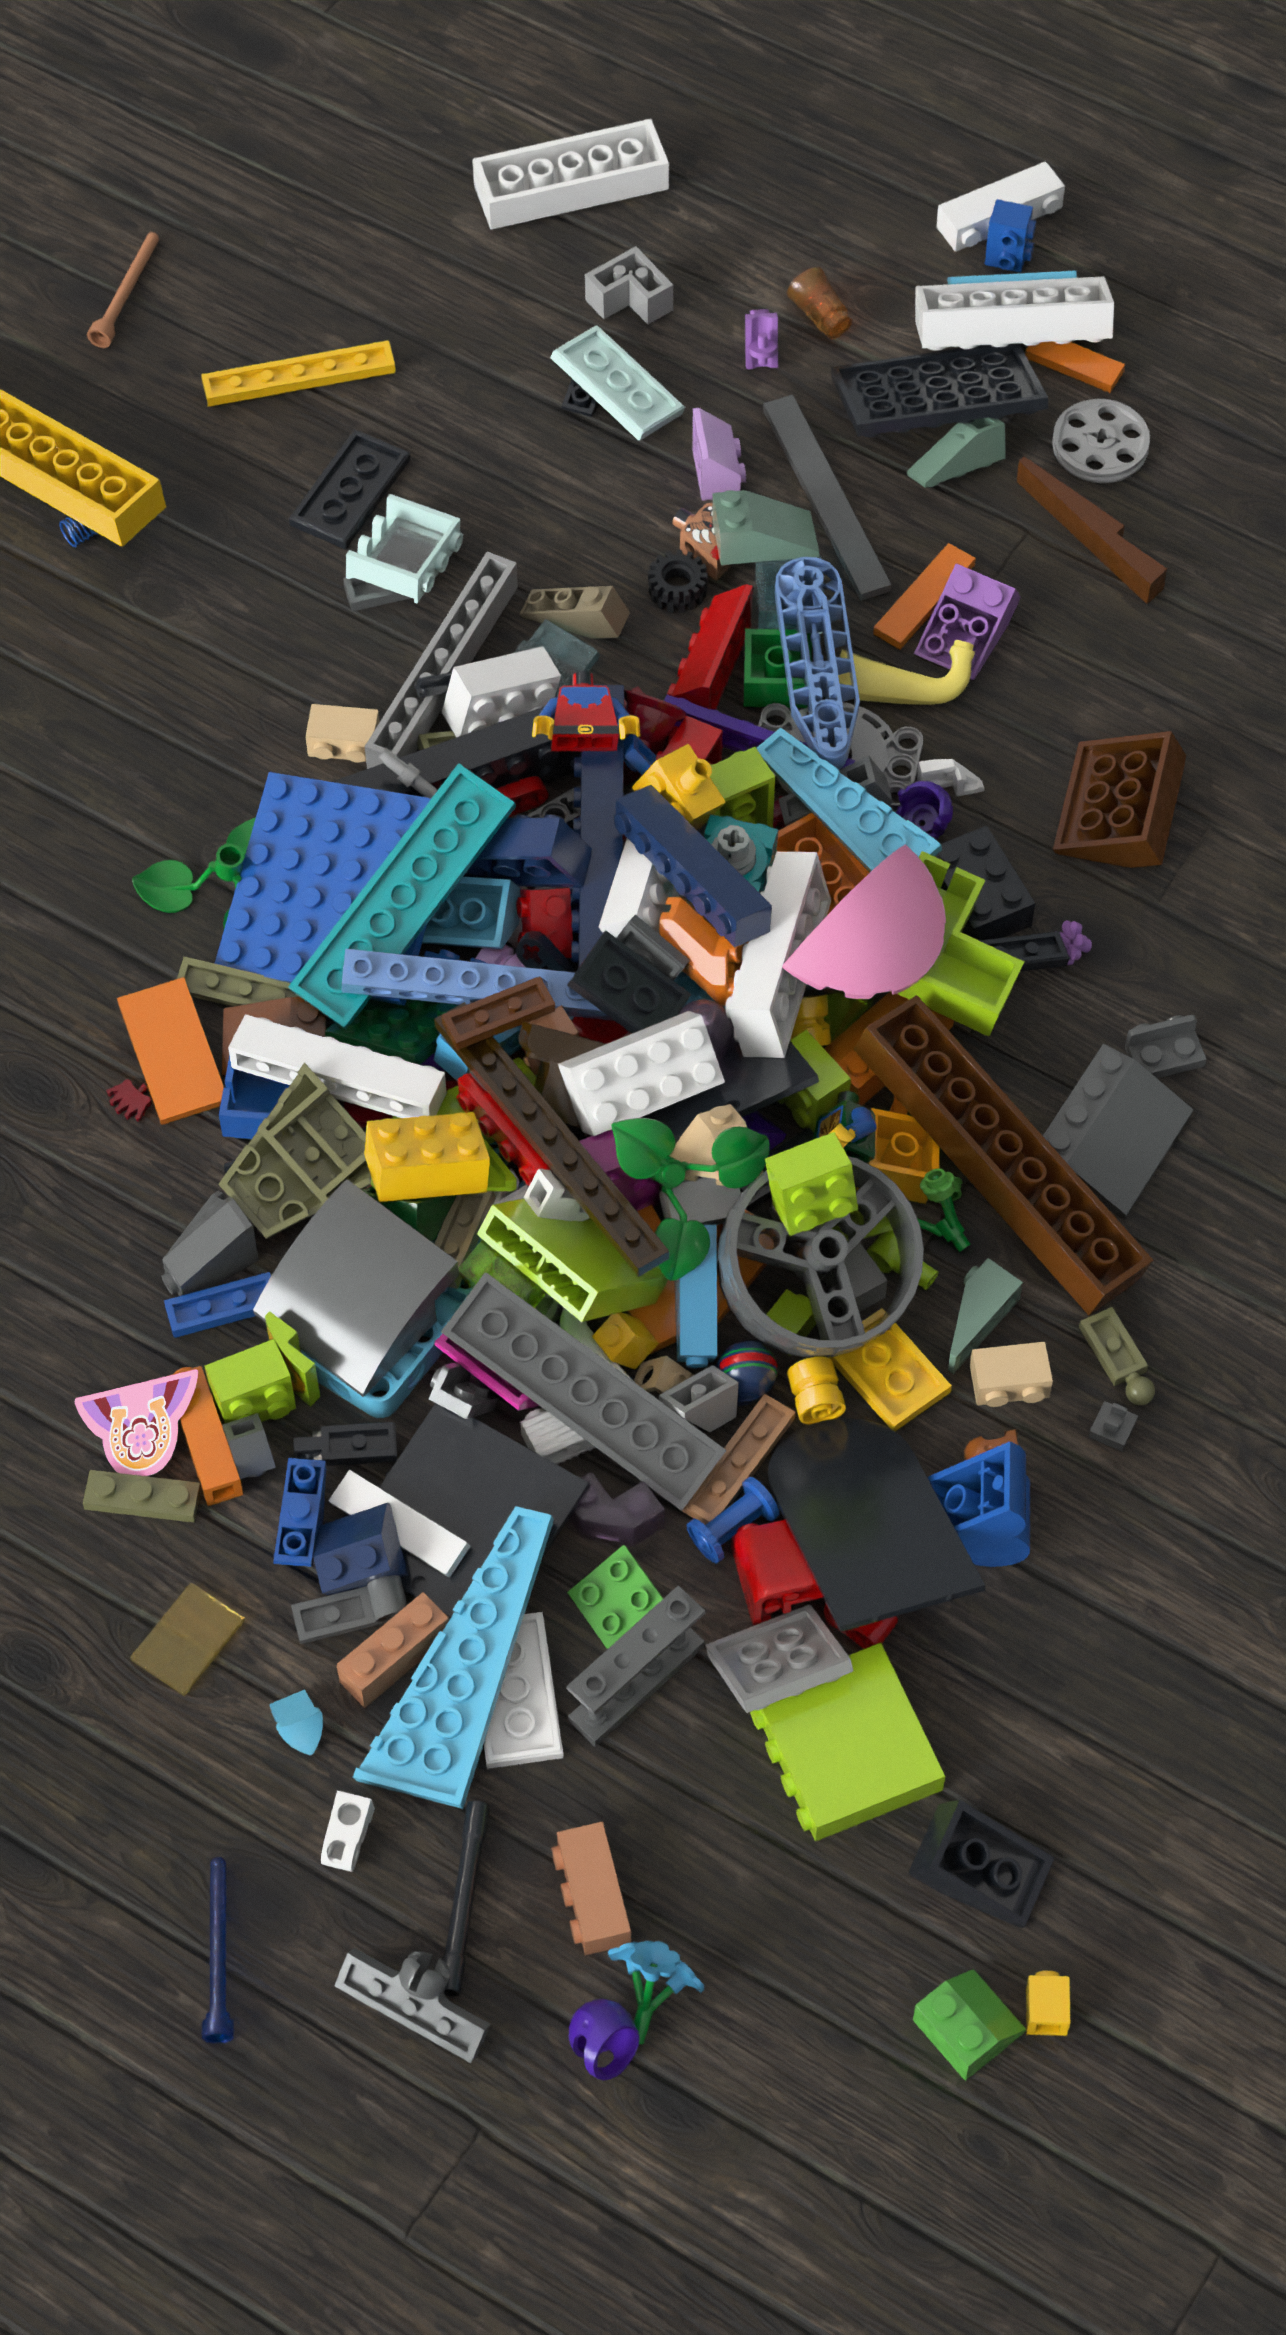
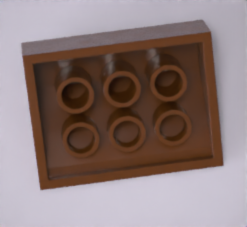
M1172 731L1081 741L1078 743L1053 846L1055 854L1128 868L1162 865L1187 757Z

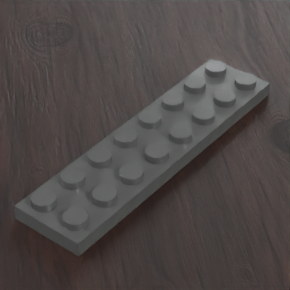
M486 1272L441 1331L442 1334L681 1511L726 1452V1449Z

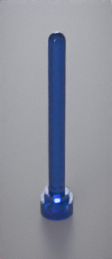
M215 1857L210 1863V2012L206 2014V2019L202 2021V2040L208 2043H226L234 2039V2021L230 2019V2013L226 2012V1862L221 1857Z

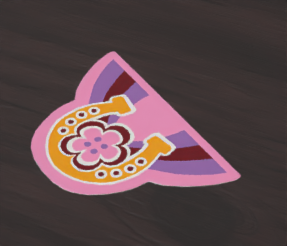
M195 1369L75 1399V1405L85 1424L96 1436L103 1439V1447L107 1459L117 1473L149 1476L166 1466L176 1446L178 1420L184 1415L193 1396L198 1378V1370Z

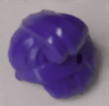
M917 781L898 792L901 805L895 812L906 821L909 820L935 840L944 834L953 816V805L949 794L940 785L930 781ZM925 822V825L920 826V823Z

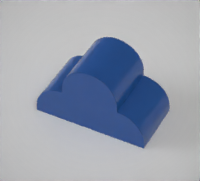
M1009 1441L927 1477L974 1565L986 1567L1008 1566L1019 1563L1029 1556L1030 1479L1026 1475V1453L1019 1445Z

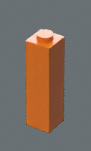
M202 1366L195 1368L184 1367L172 1375L197 1369L198 1378L191 1401L179 1422L207 1506H211L242 1496L243 1491L240 1477Z

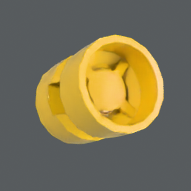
M827 994L802 998L790 1040L807 1030L821 1046L831 1044L830 1024L824 1021V1017L829 1014Z
M824 1356L806 1358L798 1361L788 1369L787 1377L791 1391L796 1396L795 1406L799 1420L803 1424L811 1425L820 1421L837 1419L845 1412V1402L842 1392L837 1386L838 1377L834 1363L830 1358Z

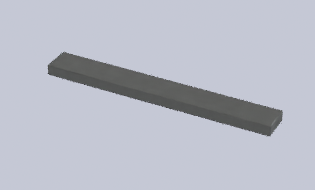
M789 395L763 403V412L860 601L891 592V583L794 396Z

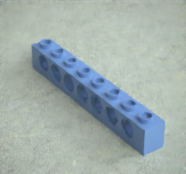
M345 949L342 976L343 993L460 1005L464 1002L466 1004L473 1003L540 976L555 1002V1008L562 1005L568 1016L614 1021L567 986L575 974L573 972Z

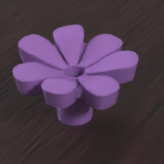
M1066 920L1062 924L1063 932H1060V935L1070 958L1068 966L1073 965L1074 960L1080 959L1081 952H1089L1092 942L1090 939H1087V936L1082 935V925L1080 923Z

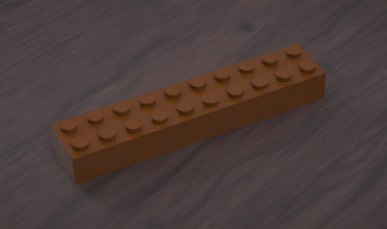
M917 995L865 1028L854 1048L855 1052L1089 1316L1139 1281L1154 1260Z

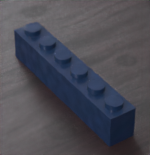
M652 785L616 799L614 824L620 834H624L634 844L636 850L655 866L657 872L664 875L674 885L676 891L690 901L698 914L704 916L715 927L720 936H724L734 947H737L770 932L772 905Z

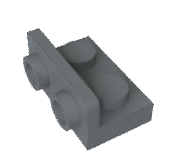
M1194 1014L1187 1016L1176 1015L1166 1021L1151 1025L1148 1023L1140 1024L1128 1031L1125 1044L1127 1055L1135 1059L1156 1078L1205 1067L1207 1061L1195 1032L1197 1020Z
M457 1362L438 1368L430 1383L433 1389L429 1400L465 1419L494 1411L500 1397L489 1392L490 1388L484 1383L477 1380L469 1381L471 1373Z

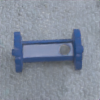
M748 1477L742 1482L745 1495L706 1525L698 1519H692L686 1525L689 1536L696 1547L712 1563L718 1564L724 1559L721 1545L737 1533L739 1527L750 1524L759 1516L772 1522L780 1515L779 1508L772 1495L754 1477Z

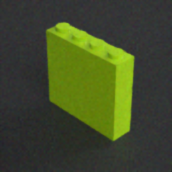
M524 1198L493 1204L477 1233L480 1238L581 1322L655 1304L668 1281L658 1266L638 1277L591 1218L584 1221L541 1218L535 1214Z
M881 1643L848 1655L851 1659L853 1672L841 1676L836 1681L825 1682L805 1690L800 1695L789 1696L769 1704L764 1709L750 1712L758 1730L763 1728L768 1738L765 1746L772 1763L779 1762L784 1774L781 1775V1782L787 1796H794L800 1807L796 1809L800 1825L804 1831H811L815 1842L943 1791L945 1774Z

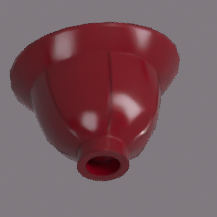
M624 689V699L627 703L626 711L630 715L639 718L640 737L638 738L650 750L653 744L661 742L670 734L676 722L687 716L683 709L669 702Z

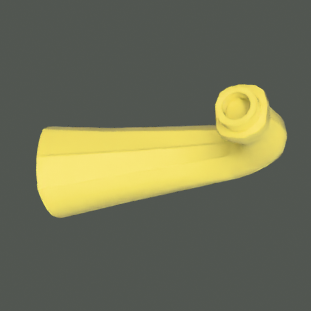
M954 641V645L951 646L949 651L952 666L948 674L942 678H932L909 672L853 653L859 699L863 701L914 705H934L949 702L958 697L969 683L971 663L975 651H973L974 645L965 641ZM841 649L839 657L847 658V651ZM850 672L838 675L840 684L852 685Z

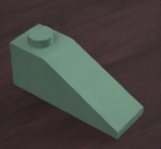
M989 1258L980 1267H972L963 1281L965 1288L948 1364V1371L952 1374L961 1367L972 1354V1350L977 1349L1021 1297L1023 1282Z

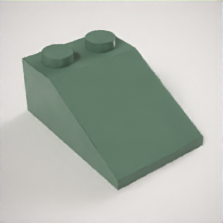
M728 490L712 493L713 528L721 565L819 557V548L810 511L746 490Z

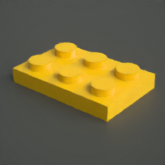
M883 1308L862 1321L865 1333L871 1330L886 1313ZM896 1323L884 1334L857 1350L828 1357L893 1431H897L951 1393L952 1385Z

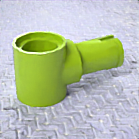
M893 1230L880 1234L866 1251L881 1272L890 1273L893 1270L898 1274L900 1273V1255L896 1236ZM924 1261L918 1285L927 1290L933 1284L939 1272Z

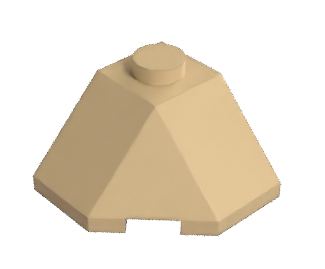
M731 1104L717 1106L710 1111L697 1114L675 1144V1148L669 1156L680 1162L686 1161L694 1164L714 1165L716 1162L712 1158V1146L717 1136L731 1127L740 1126L747 1128L746 1122ZM686 1171L684 1180L696 1182L698 1176L716 1179V1185L724 1186L719 1180V1171Z

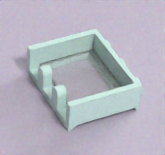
M389 494L387 497L386 518L380 515L374 517L372 538L361 535L358 541V553L351 550L347 552L346 578H357L413 598L414 603H418L425 592L429 593L438 573L445 571L451 554L457 552L461 547L463 534L460 533V518Z

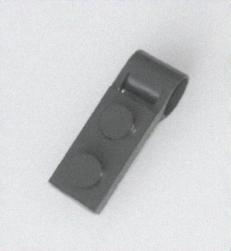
M390 1575L375 1579L365 1587L292 1604L291 1609L299 1642L304 1644L386 1623L406 1607L407 1602L400 1576Z

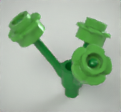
M933 1169L925 1174L924 1179L920 1183V1189L923 1190V1193L926 1194L930 1201L941 1204L945 1217L936 1224L918 1218L917 1220L920 1228L930 1231L939 1237L943 1235L947 1242L951 1241L960 1252L971 1244L963 1234L965 1229L957 1218L953 1201L962 1195L960 1189L962 1180L959 1177H954L951 1172L945 1173L943 1169Z

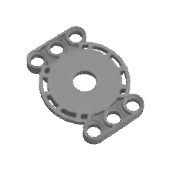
M773 703L767 705L762 710L758 724L759 727L770 731H777L781 727L797 740L806 742L793 720L790 710L785 705ZM843 703V710L845 712H854L855 705ZM859 706V713L849 753L852 755L851 759L857 762L870 756L886 776L890 793H898L901 789H906L907 786L916 780L918 762H920L923 747L921 732L913 727H902L893 733L890 727L878 715ZM808 707L799 710L802 717L809 715ZM778 715L784 718L785 722L781 725H771L767 722V719L770 716ZM865 719L874 723L878 728L876 729L870 722L866 721ZM905 738L912 739L917 745L914 748L905 749L899 745V741ZM903 765L908 767L911 772L908 775L899 776L892 769ZM772 771V773L775 776V786L778 783H780L781 787L788 794L792 793V791ZM892 803L888 806H890L892 810L896 812L901 804Z

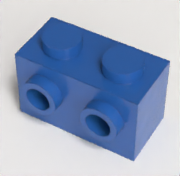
M996 199L989 221L985 257L986 266L1021 273L1025 260L1031 261L1034 242H1029V239L1033 240L1037 221L1032 220L1033 206Z

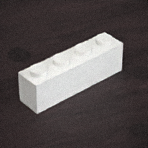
M1045 161L938 205L937 228L956 252L966 247L974 246L988 238L989 221L996 199L1033 206L1032 220L1062 208L1065 186Z

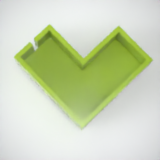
M921 851L919 859L931 873L943 900L946 917L944 943L938 958L926 975L913 986L897 994L907 999L917 995L929 1009L984 1035L990 1036L1018 978L1024 961L962 933L978 900L985 880L957 867L949 887L945 891L941 887L950 864Z

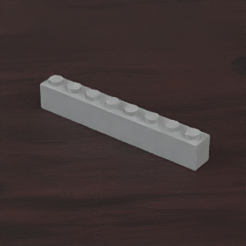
M486 552L366 743L367 769L383 764L378 757L385 748L398 758L417 751L418 735L428 733L443 709L446 694L419 697L415 688V682L421 677L450 673L454 667L472 662L518 588L516 562Z

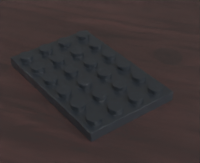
M1011 343L1005 347L981 345L972 349L961 348L831 367L832 381L857 436L875 437L880 433L892 431L904 433L913 428H938L947 423H971L975 419L989 417L1000 419L1010 414H1034L1038 410L1048 409V396L1019 343Z

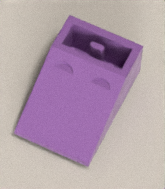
M955 564L914 655L950 670L952 660L949 651L951 646L954 645V641L960 640L974 645L973 651H975L971 663L970 679L974 680L1006 630L1021 598L1019 593L1013 587Z

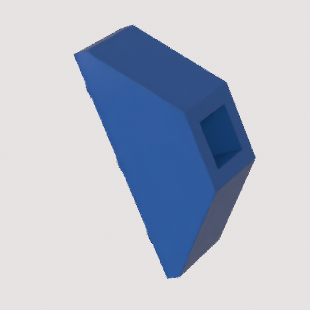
M288 1458L273 1560L274 1564L312 1567L320 1526L323 1525L326 1461Z

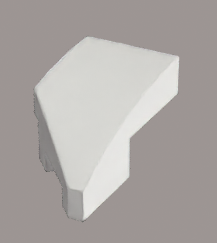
M953 759L918 762L917 781H930L940 785L942 788L953 786L956 797L984 791L982 780Z

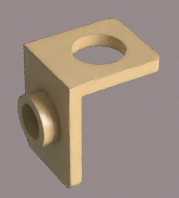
M663 1356L642 1362L639 1365L634 1382L647 1392L656 1390L662 1394L694 1375L668 1356ZM653 1369L651 1378L642 1385L645 1375Z

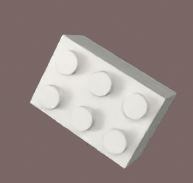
M544 646L456 666L452 671L442 714L456 738L545 707L548 701L556 695L561 674Z

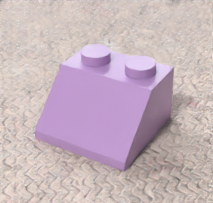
M693 408L692 451L702 501L712 500V493L728 490L740 491L741 483L746 482L744 463H738L737 459L741 457L739 438H733L732 428L728 423L701 408Z

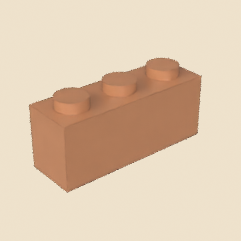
M422 1592L336 1664L339 1682L366 1708L424 1658L439 1631L442 1632L449 1617Z
M603 1821L557 1832L558 1846L551 1847L556 1871L563 1869L566 1883L560 1884L565 1907L573 1906L576 1918L575 1920H570L574 1943H582L585 1955L631 1943V1930Z

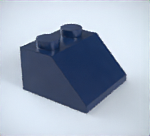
M384 1503L320 1526L313 1558L323 1594L333 1595L365 1587L369 1582L385 1576L399 1575L401 1578L408 1575L390 1503Z

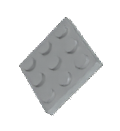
M810 1604L705 1645L709 1659L746 1713L764 1709L771 1703L789 1696L800 1695L807 1689L825 1682L836 1681L841 1676L853 1672L850 1657Z

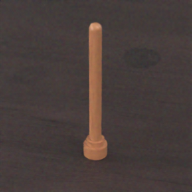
M150 232L147 235L103 318L92 323L87 332V338L93 345L101 348L110 346L115 337L114 323L159 241L157 233Z

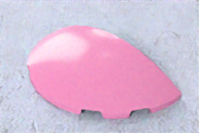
M906 844L900 847L875 867L841 900L787 959L782 968L805 984L818 990L830 987L844 991L846 998L870 999L876 993L891 991L894 995L913 986L931 969L944 943L945 909L942 897L931 873Z

